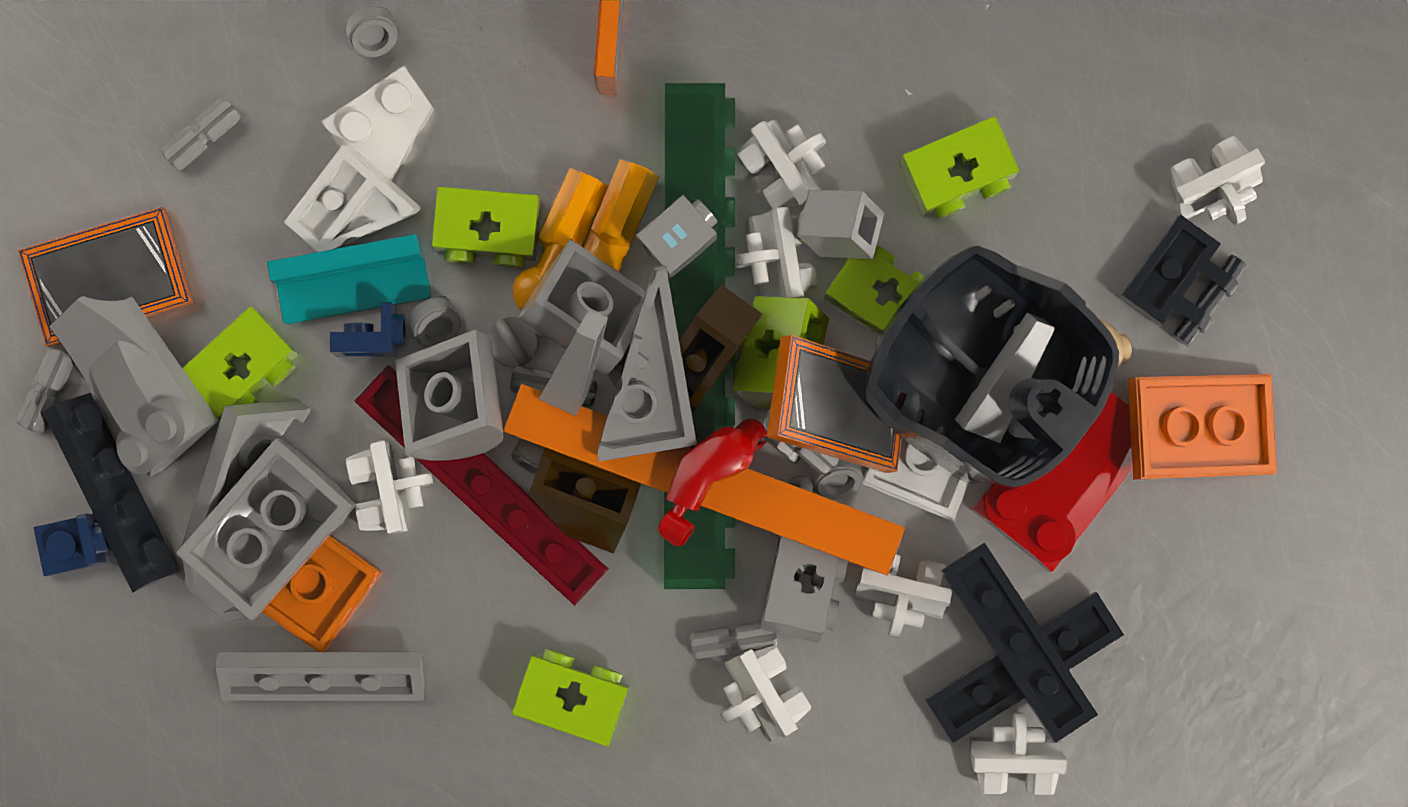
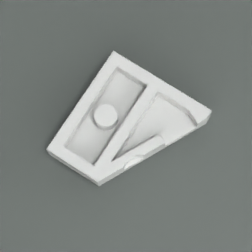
M402 66L321 122L339 148L342 145L350 144L392 181L401 163L404 164L413 148L416 136L419 131L423 130L434 108L405 66Z
M349 144L341 146L284 223L314 250L321 252L341 248L416 214L421 207Z

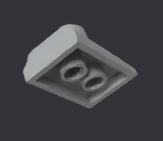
M82 296L49 326L118 430L119 434L116 441L117 454L122 464L135 474L147 473L149 477L162 472L219 422L133 297L118 301H104Z
M276 438L176 552L183 562V584L227 624L241 619L253 621L330 534L344 523L348 514L356 505L334 481L306 456L281 438Z

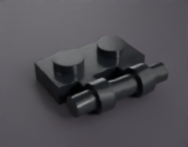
M1180 214L1119 297L1158 326L1163 325L1173 311L1183 321L1172 336L1183 345L1189 347L1199 332L1205 333L1213 322L1210 316L1225 296L1231 297L1239 286L1237 279L1247 265L1240 258L1230 254L1221 268L1210 261L1221 243ZM1199 275L1209 285L1196 303L1193 304L1184 295Z

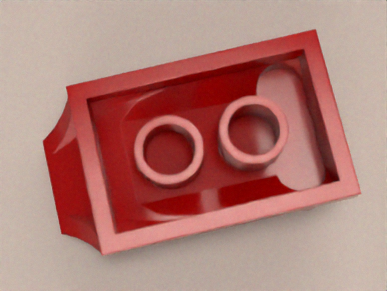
M1111 392L1100 415L1070 455L1052 471L1020 487L991 484L971 510L1047 571L1053 572L1061 560L1071 553L1076 541L1132 470L1129 405Z

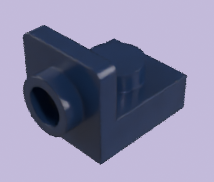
M381 302V332H374V324L345 323L343 324V332H330V353L336 357H397V344H405V315L397 314V307L392 302Z
M86 513L77 515L76 518L33 527L44 576H52L107 563L105 552L111 549L93 514Z

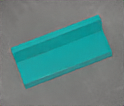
M417 234L267 261L270 282L277 285L282 319L287 325L381 308V302H392L394 305L426 300L431 297L423 244Z

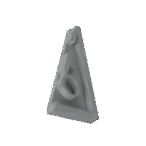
M666 266L653 268L598 446V461L697 445Z
M299 400L224 407L182 545L276 438H281L293 419H297L302 423L306 420L310 412L309 407ZM178 556L177 561L183 566L182 559Z

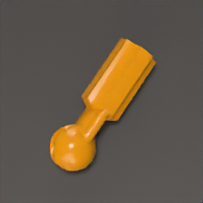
M620 159L583 248L617 272H620L660 176L638 164Z
M572 168L568 169L537 236L544 247L536 266L520 273L513 283V299L520 310L523 309L533 290L567 242L571 239L582 246L608 188V185L602 183L599 179Z

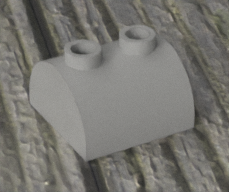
M570 239L533 290L519 318L527 323L534 333L549 338L566 350L589 309L608 317L595 367L597 372L606 376L621 360L632 339L646 291Z
M475 329L395 360L405 455L423 460H454L487 452L502 442L504 435L493 346L489 335Z

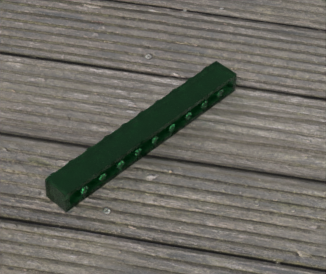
M665 83V210L684 195L691 204L699 199L718 222L712 227L717 233L716 241L672 279L669 278L679 340L697 313L721 284L725 286V277H735V247H725V227H735V197H725V177H735V147H725V128H735V97H725V83ZM735 356L695 410L691 408L697 444L720 428L735 427V397H725V377H733ZM665 492L664 516L674 506V503L666 500L668 493ZM702 506L698 511L687 509L683 517L694 524L695 529L683 546H674L664 539V589H725V579H735V548H725V528H735V519Z

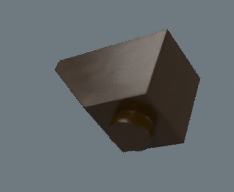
M722 284L697 313L679 340L690 406L694 410L717 381L763 315Z
M546 448L529 495L567 537L614 554L628 524L641 484Z

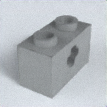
M779 536L759 629L818 643L825 629L834 630L839 601L831 599L835 581H844L848 561ZM802 574L811 576V584L814 587L810 594L801 592L802 584L798 581Z

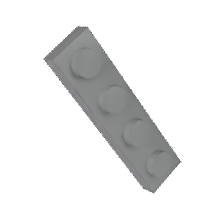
M242 651L217 653L215 671L221 701H423L425 682L421 652Z

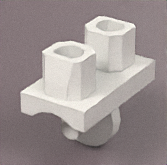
M776 120L768 123L762 121L751 129L754 136L737 151V154L751 173H757L771 162L777 169L781 178L763 190L773 209L781 207L791 208L798 204H806L809 190L821 189L802 160L805 161L812 174L819 172L825 167L816 152L826 144L823 135L819 133L807 139L800 126L796 125L786 132L796 147L794 148Z
M1232 136L1218 143L1212 149L1211 158L1218 168L1203 174L1194 158H1188L1172 166L1170 179L1176 193V211L1178 215L1181 214L1186 219H1189L1206 210L1211 221L1225 214L1235 225L1246 220V212L1243 205L1257 199L1253 187L1263 182L1260 166L1265 164V159L1258 148L1248 152L1239 140Z
M781 207L747 218L750 234L746 235L749 253L736 256L737 268H752L754 285L759 284L761 296L800 298L804 296V292L816 288L818 282L815 267L811 263L798 264L795 246L805 244L797 236L799 216L790 215L789 207Z
M385 440L370 443L371 450L362 451L346 458L351 485L377 480L380 499L355 504L359 529L362 531H382L387 529V533L390 534L408 531L400 491L405 490L409 509L422 507L423 501L420 487L434 484L432 473L417 475L414 458L408 457L399 460L402 479H398L391 443H386Z
M896 554L888 576L863 568L856 585L854 599L874 603L872 617L890 621L888 635L899 638L903 624L922 628L925 616L938 619L943 618L946 606L950 604L953 590L946 588L947 580L941 572L942 569L947 567L945 564L928 560L920 561L915 580L897 576L901 556Z
M775 645L753 652L752 649L724 663L734 680L732 684L723 688L732 704L731 707L721 713L725 723L739 717L748 733L761 727L769 742L781 736L786 737L798 729L795 723L811 710V705L803 691L797 686L781 695H778L769 679L784 671L787 667L784 658Z
M1024 712L1013 713L1011 727H993V738H970L969 752L982 794H1002L1007 792L1008 773H1026L1025 786L1027 792L1034 795H1053L1059 774H1066L1067 758L1063 756L1061 740L1054 743L1051 739H1045V729L1043 727H1027Z

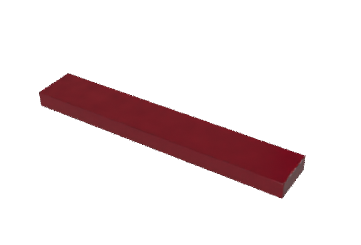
M387 365L354 402L405 448L397 372L390 365ZM485 453L454 460L417 459L574 606L609 570L580 541L567 537L531 496Z

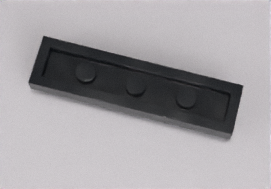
M91 392L55 403L44 410L43 414L132 593L166 580L180 572L130 470L119 459L116 442Z
M985 543L980 544L941 570L943 576L1054 743H1057L1098 715Z
M1097 592L1091 593L1040 626L1068 670L1124 636ZM993 655L925 698V701L950 741L955 743L1023 700L1024 697L997 656Z

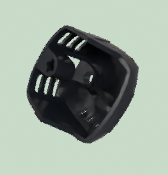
M972 246L951 256L934 271H931L909 294L890 319L874 345L876 349L871 358L865 382L866 400L888 427H892L913 447L936 464L951 472L953 477L973 484L991 483L1020 487L1049 473L1068 457L1100 415L1113 388L1119 363V350L1114 337L1107 327L1086 306V302L1066 283L1018 266L994 251L981 246ZM988 286V292L976 300L975 294L983 287ZM1007 300H1011V306L995 317L994 310ZM1028 312L1045 319L1055 329L1031 379L1022 380L1013 387L1009 395V408L1013 417L1001 442L998 443L963 429L955 419L1013 335L1014 328L1021 323ZM901 392L903 398L900 407L897 409L895 404ZM921 409L922 416L919 423H917L915 418L918 410ZM940 426L943 428L942 435L937 433Z

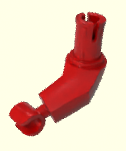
M748 418L740 422L736 428H720L681 456L666 500L674 503V506L658 525L659 533L665 540L674 546H683L695 529V525L683 517L687 509L698 511L714 482L735 476L751 465L754 452L762 448L767 441L762 439L767 436V431L760 421Z

